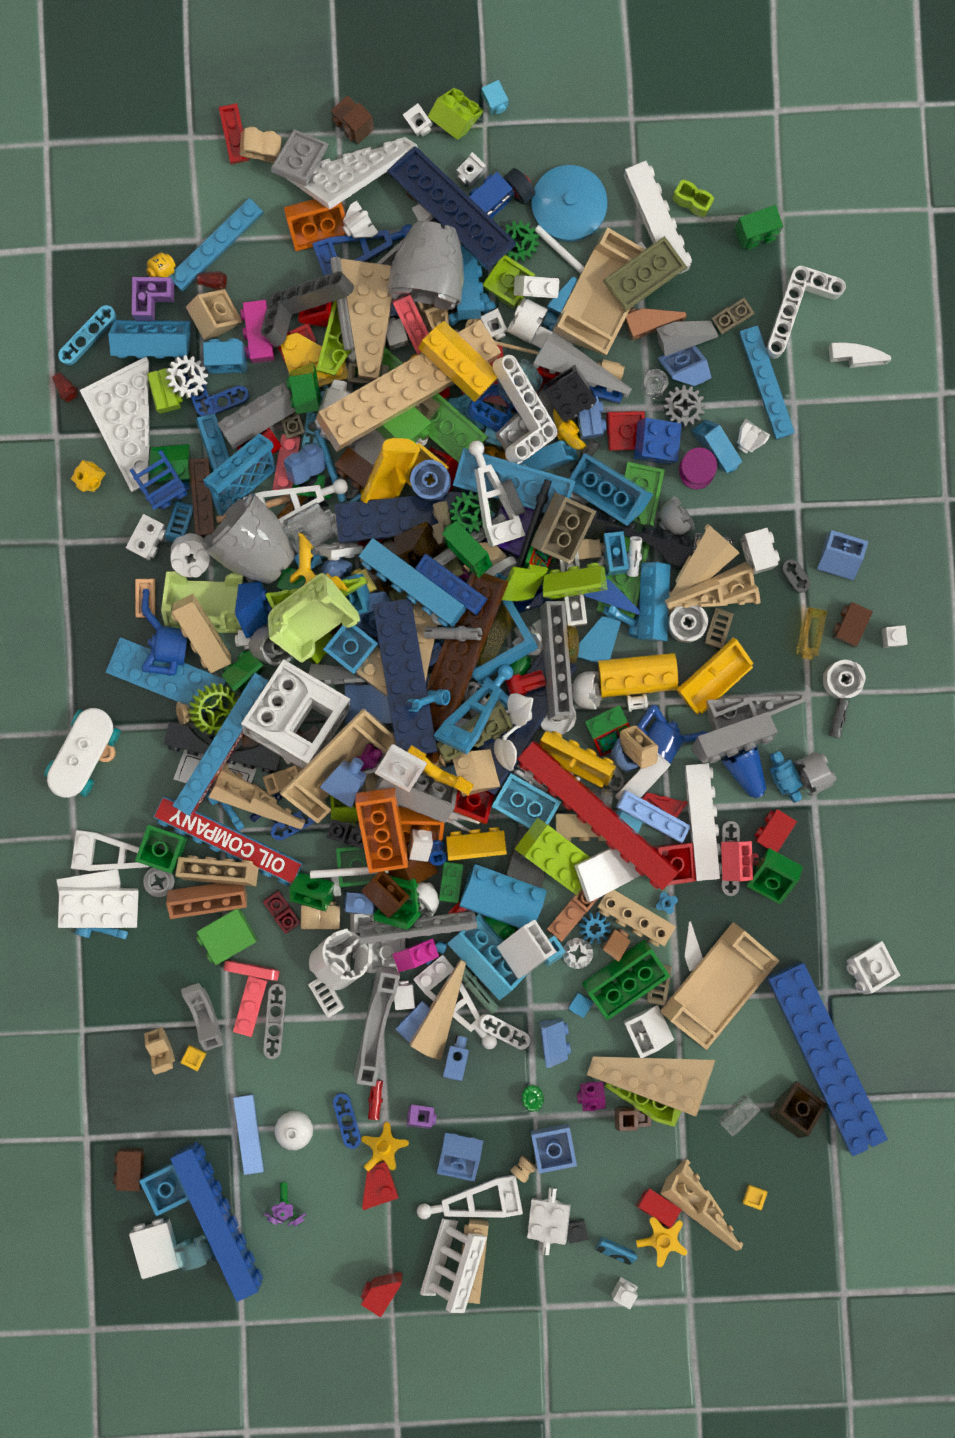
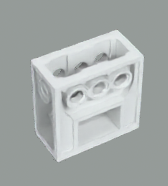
M283 659L241 723L243 734L304 769L336 733L350 711V698ZM311 709L328 718L313 743L295 734Z

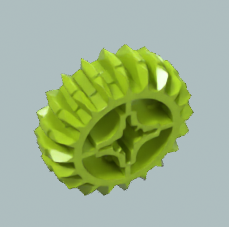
M211 683L210 688L207 685L203 686L204 691L197 689L198 696L192 695L195 702H189V705L193 708L188 711L190 714H193L190 719L195 721L194 726L200 727L199 730L201 732L206 730V733L211 735L214 730V734L217 735L239 698L234 697L236 693L233 690L230 691V687H223L221 683L216 687V684ZM222 695L227 699L228 709L222 706ZM212 696L209 702H205L206 699ZM215 706H217V707L219 708V709H217L216 711L214 710V712L209 709V708L212 709V708L215 707ZM201 709L207 712L208 722L203 720ZM225 715L224 718L218 721L220 716Z

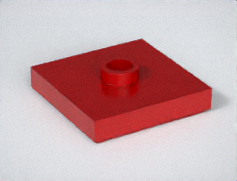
M645 411L606 413L608 451L635 450L637 423L645 418Z

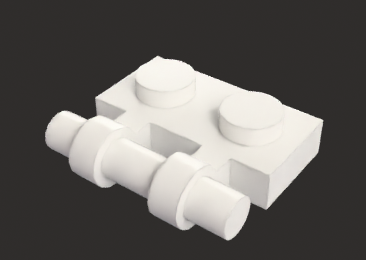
M333 542L332 545L320 544L318 547H313L312 552L314 555L326 556L328 560H339V557L353 558L355 554H361L363 546L352 542L340 544L339 542Z

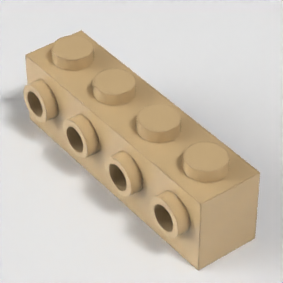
M191 594L173 603L172 618L181 625L182 634L191 641V647L195 653L198 652L203 667L208 668L210 673H213L231 664L229 650L195 595Z
M187 855V858L178 857L175 876L189 881L256 887L259 867L253 865V862L248 860L235 862L233 859L224 858L223 861H218L213 857L199 859L197 856Z
M616 890L603 895L597 904L601 914L606 917L614 916L617 918L615 922L623 927H626V925L631 926L633 933L640 937L643 934L650 938L649 942L657 947L660 944L665 946L676 928L675 925Z
M469 1218V1224H465L464 1234L467 1236L468 1233L483 1234L487 1237L488 1220ZM487 1239L467 1303L480 1304ZM465 1244L462 1245V1253H463Z

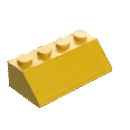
M445 321L436 326L422 340L418 347L474 402L498 379L493 371V367Z

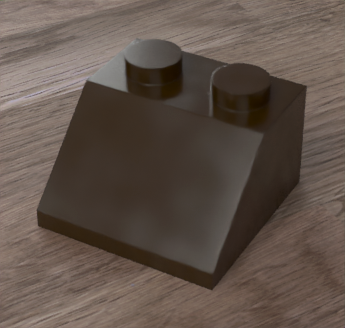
M795 1081L777 1099L769 1116L797 1138L808 1137L827 1104L798 1081Z

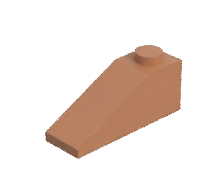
M637 308L629 310L624 323L631 341L656 332V328L673 322L685 321L686 313L644 308L637 310Z

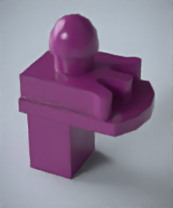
M373 743L366 744L362 754L356 757L364 763L360 769L361 771L367 768L373 769L383 755V752L375 748Z

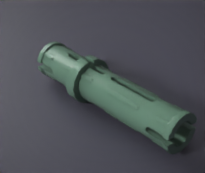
M465 967L462 978L465 988L468 987L478 1001L492 1015L499 1009V1006L476 980L477 977L473 976Z

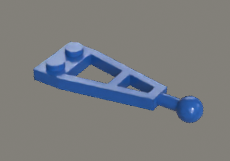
M406 224L402 227L401 231L389 234L388 230L378 231V234L371 238H353L352 236L344 235L312 243L323 276L332 273L330 259L337 257L333 245L359 241L364 255L354 261L367 262L393 247V241L405 238L413 225ZM385 239V243L369 251L366 240Z

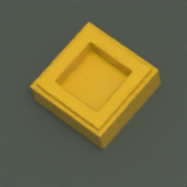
M189 1045L180 1063L198 1071L207 1053Z
M748 1184L742 1203L762 1210L768 1192Z

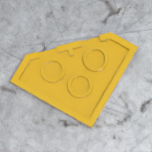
M298 333L287 335L285 341L281 344L289 374L290 371L310 363H315L317 369L322 346ZM345 361L335 376L316 371L319 388L332 384L334 379L340 381L348 380V369Z

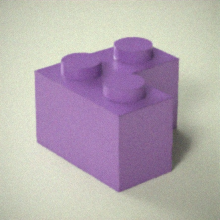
M132 277L133 318L136 321H155V302H174L173 280L171 277Z

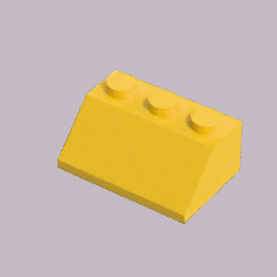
M500 827L488 828V832L482 833L480 829L469 830V834L462 835L461 831L450 832V836H446L449 861L507 854L504 830H500Z

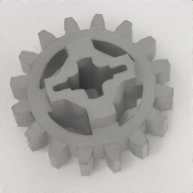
M683 385L681 390L675 387V393L671 391L668 393L670 398H665L664 401L668 404L664 405L663 409L668 410L665 417L671 416L669 422L683 423V427L686 428L687 423L693 426L694 420L700 421L701 418L698 415L704 414V411L701 409L706 405L701 403L704 397L697 396L699 390L693 392L692 386L689 390H686L685 385ZM680 395V400L678 402L672 403L673 400ZM682 403H685V406L689 407L686 410H684V408L680 406L682 405ZM696 410V413L689 418V413Z

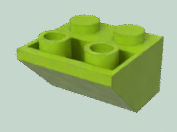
M453 88L437 98L428 118L458 140L466 135L484 110L476 102L464 96L462 91Z

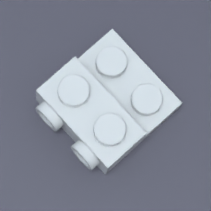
M405 938L374 942L372 944L367 943L368 949L372 950V962L367 967L366 972L376 973L378 965L397 968L392 954L405 948Z
M883 941L874 944L865 951L858 952L846 960L848 963L846 966L847 971L854 975L857 981L855 986L863 994H872L900 976Z

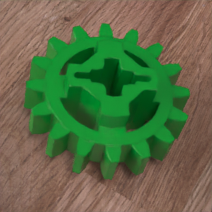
M520 220L518 225H516L515 221H512L511 227L506 224L505 232L508 235L512 232L511 238L516 241L517 236L521 242V248L516 242V246L511 249L517 253L509 251L507 253L508 257L514 258L516 262L518 259H521L522 263H524L525 257L531 260V253H537L534 247H539V242L536 241L539 236L534 234L535 228L529 229L530 223L524 226L522 220ZM531 243L529 249L525 251V247Z
M470 491L469 495L466 496L462 492V498L456 496L455 501L457 503H451V507L454 508L449 511L450 515H454L451 518V522L457 521L464 529L468 530L469 534L474 529L479 533V527L483 528L482 519L480 522L478 521V515L481 514L478 493L476 496H473V492ZM463 504L464 509L458 513L459 506ZM468 509H470L471 512L474 511L473 516H471L470 513L467 514Z

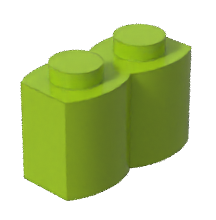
M687 180L680 181L672 197L677 205L689 208L698 217H705L714 201V197L709 192L697 189L692 182Z

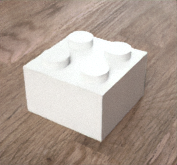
M768 528L747 533L740 538L746 563L752 567L753 575L771 570L778 565V561H780L779 554L773 548L774 537L772 532L768 531Z

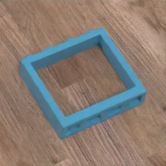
M503 600L525 641L480 667H475L471 678L475 677L478 683L498 672L502 665H510L538 649L536 642L512 601Z

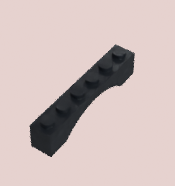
M589 507L595 510L596 513L586 532L585 537L597 540L603 538L604 533L623 531L624 536L641 537L642 541L658 550L668 563L683 567L688 557L693 553L694 540L688 536L674 535L669 530L656 529L650 524H640L635 520L629 525H625L608 513L602 512L595 507Z
M169 722L164 745H169V750L180 752L181 748L188 750L187 754L198 756L199 753L205 754L210 745L202 740L191 727ZM260 745L253 749L232 752L226 763L236 765V762L244 763L243 767L254 769L255 766L262 767V772L272 774L273 771L279 770L282 757L265 746Z

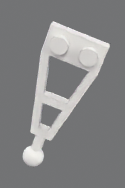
M480 441L471 442L469 452L475 456L479 467L475 469L483 529L489 547L525 536L520 518L516 516L492 465L486 466L482 454L484 452L483 443ZM484 473L487 474L495 490L486 491ZM498 496L510 520L492 526L488 498Z
M337 479L333 485L322 489L320 485L264 491L255 495L266 505L264 497L290 494L295 510L278 519L283 524L324 501V496L332 493L344 494L348 489V484L343 479ZM315 491L317 498L301 506L297 493Z
M76 830L71 864L72 869L97 871L150 866L138 862L125 863L127 850L138 853L140 847L100 833ZM96 839L120 847L117 864L93 865Z
M442 955L413 980L425 995L434 1001L437 995L431 989L452 973L454 967ZM461 982L459 990L463 998L456 1003L453 1018L470 1032L475 1030L482 1038L484 1048L493 1049L497 1045V1039L479 1028L478 1020L480 1015ZM466 1003L476 1019L471 1024L456 1012Z
M514 1174L497 1177L444 1198L440 1205L420 1204L417 1208V1215L421 1219H428L431 1214L444 1212V1216L504 1218L523 1214L517 1178ZM498 1185L502 1210H475L473 1194ZM467 1197L469 1210L449 1208L450 1203Z

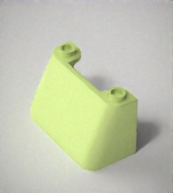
M176 571L166 572L161 608L165 626L181 628L179 622H175L171 615L173 603L194 594L217 633H238V630L242 628L235 615L238 584H244V576L231 573L225 577V582L187 581V577L180 575Z
M320 573L270 611L268 615L269 639L302 663L314 655L315 642L340 623L346 628L355 626L360 621L359 613L334 582L324 573Z

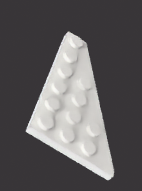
M403 137L392 142H385L383 147L371 150V147L353 153L343 154V158L330 161V158L325 159L319 163L307 186L292 180L289 181L325 207L331 209L387 172L391 166L413 147H417V144Z
M147 357L80 390L132 493L140 488L129 470L133 468L138 474L149 467V380L147 376L149 373V361ZM150 472L140 477L143 484L150 480Z

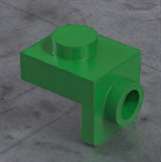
M487 916L484 918L503 940L514 934L517 927Z

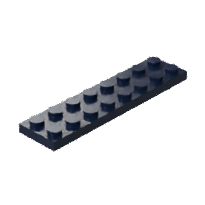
M416 146L387 170L388 174L443 228H445V225L456 229L460 244L486 270L490 269L516 246V242Z
M470 490L447 492L443 498L435 501H428L419 496L370 500L368 503L360 501L334 504L339 544L369 541L372 538L375 540L394 538L402 532L410 530L426 521L431 526L438 524L439 522L433 514V504L447 501L450 511L454 509L451 507V503H457L455 497L462 498V492L468 496ZM463 504L459 506L458 513L464 509ZM468 509L467 514L470 513L471 516H473L474 511L471 512L470 509ZM481 514L478 515V521H479V522H480L481 519H482Z
M409 599L373 604L372 608L395 745L406 752L412 745L425 754L436 753L437 747L429 704L422 706L418 712L408 711V709L412 708V702H407L409 699H420L428 696L412 602Z
M543 650L527 674L541 670L545 678ZM570 662L571 677L578 668L572 662ZM546 687L529 691L523 695L533 698L532 719L507 737V740H510L516 748L517 759L524 752L548 714ZM508 731L502 733L501 737L499 738L502 739L503 735H505ZM491 738L484 741V745H481L478 750H491L501 787L511 771L504 768L498 762L494 753L495 740ZM500 787L487 791L495 796Z

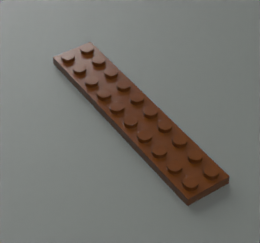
M473 572L471 573L468 585L488 598V600L477 615L467 609L453 628H458L459 626L481 628L482 635L478 636L482 638L481 640L465 641L445 639L426 686L427 692L429 690L437 691L438 689H445L450 692V701L447 705H438L436 702L429 703L434 734L461 704L508 586V581L486 573L477 578ZM437 749L436 753L426 754L425 757L432 763L437 764L440 753Z

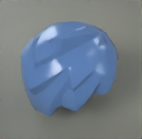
M339 557V560L325 561L321 568V573L325 575L329 573L331 577L337 576L339 579H344V575L350 573V569L353 566L352 563Z
M618 738L611 751L612 761L620 769L631 772V770L639 766L622 751L621 739Z

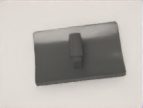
M520 826L506 876L542 888L546 872L515 850V847L529 830Z

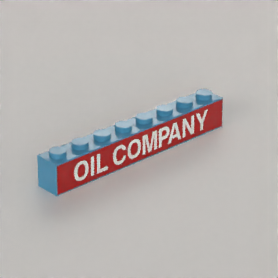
M254 673L173 804L175 808L188 816L195 814L244 735L241 723L269 681Z
M163 796L154 815V818L158 819V824L164 827L170 825L175 828V832L183 836L187 833L192 836L191 840L200 844L205 842L209 844L208 848L216 852L222 850L227 853L226 857L235 861L237 858L252 861L253 865L261 869V874L270 878L273 875L279 878L278 882L286 886L289 883H293L304 864L198 811L193 816H188L173 806L175 800L167 796Z

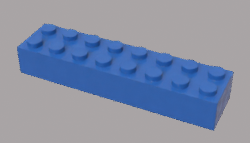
M196 1141L176 1151L170 1160L234 1298L238 1302L259 1291L263 1275L259 1268L256 1269L254 1264L255 1257L252 1251H248L245 1245L247 1240L244 1234H240L237 1228L239 1226L235 1215H231L229 1211L231 1208L227 1198H223L221 1193L222 1186L218 1180H215L213 1176L214 1169L211 1163H207L204 1157L206 1156L204 1147Z

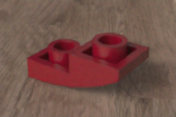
M276 890L262 900L285 934L301 924V921L279 890Z

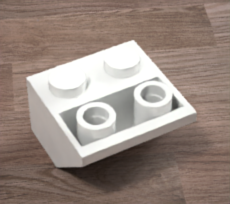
M658 1004L623 1020L640 1058L659 1051L674 1040Z

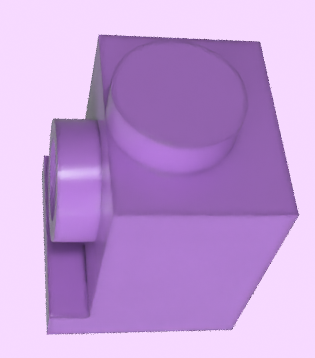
M410 1105L408 1107L406 1127L430 1129L432 1125H435L436 1113H434V1108ZM418 1115H423L424 1121H419Z

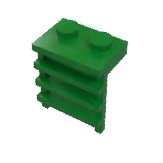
M390 876L400 887L406 888L403 890L410 897L389 918L378 909L373 914L374 921L408 930L421 916V912L418 910L420 902L417 899L419 897L417 892L418 883H416L414 878L408 881Z

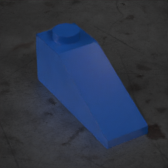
M606 579L608 590L584 594L586 597L638 615L640 613V610L608 579Z

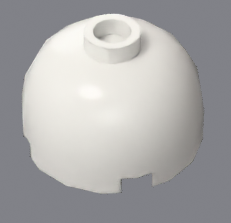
M586 671L579 674L573 684H571L573 699L578 706L584 709L596 710V707L600 706L602 699L600 697L599 672Z
M420 882L417 888L419 893L417 899L420 902L418 910L421 912L420 918L431 917L438 908L439 896L431 883Z
M292 1110L283 1114L275 1125L276 1140L281 1147L287 1150L296 1151L304 1148L313 1136V1124L309 1117L301 1111Z

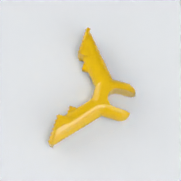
M299 533V569L291 575L290 582L294 583L304 576L306 583H308L317 576L311 570V558L314 556L311 553L313 546L303 534ZM329 573L326 574L339 590L349 591V588L345 586L339 577H331Z
M412 745L407 752L427 763L422 771L424 775L433 778L434 782H442L469 795L474 784L461 776L457 777L445 772L425 757V753Z

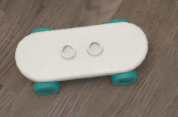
M98 708L79 709L71 722L73 727L55 760H51L45 770L44 776L47 777L48 787L57 796L69 798L80 793L81 796L87 797L95 782L90 776L107 745L113 747L121 734L120 729L116 727L113 729V723L109 715Z

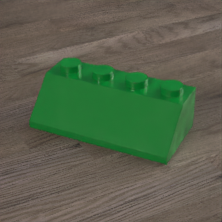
M644 939L625 952L619 961L615 959L581 984L608 1021L671 976Z

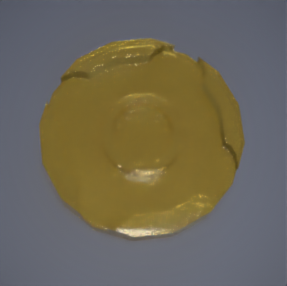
M567 625L570 664H574L579 654V636L574 625Z

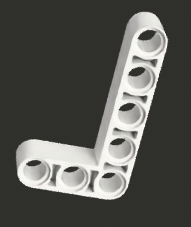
M805 266L796 267L789 277L766 346L768 356L776 359L784 352L804 291L836 300L845 291V282L838 277ZM795 274H801L804 280H798ZM813 280H819L822 286H816ZM831 286H837L840 292H834ZM789 292H796L798 298H792L789 295ZM789 309L792 316H786L783 310ZM777 327H783L786 330V334H780ZM771 345H778L780 351L774 352Z
M506 355L493 362V371L529 432L506 449V458L508 461L515 463L529 458L553 440L557 435V428L516 358L512 355Z

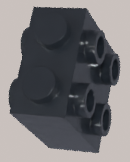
M576 365L543 384L544 393L564 422L575 419L581 411L591 409L597 402L596 395Z

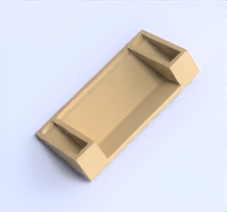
M607 228L598 239L551 332H555L571 343L606 356L629 310L625 312L603 283V280L645 249L612 229Z
M362 709L280 794L316 823H319L331 811V808L325 801L330 794L321 789V785L343 761L351 763L354 757L361 755L368 743H373L375 748L378 747L386 754L391 744L395 745L394 733L378 718Z
M733 922L660 1012L707 1050L773 970L779 960Z

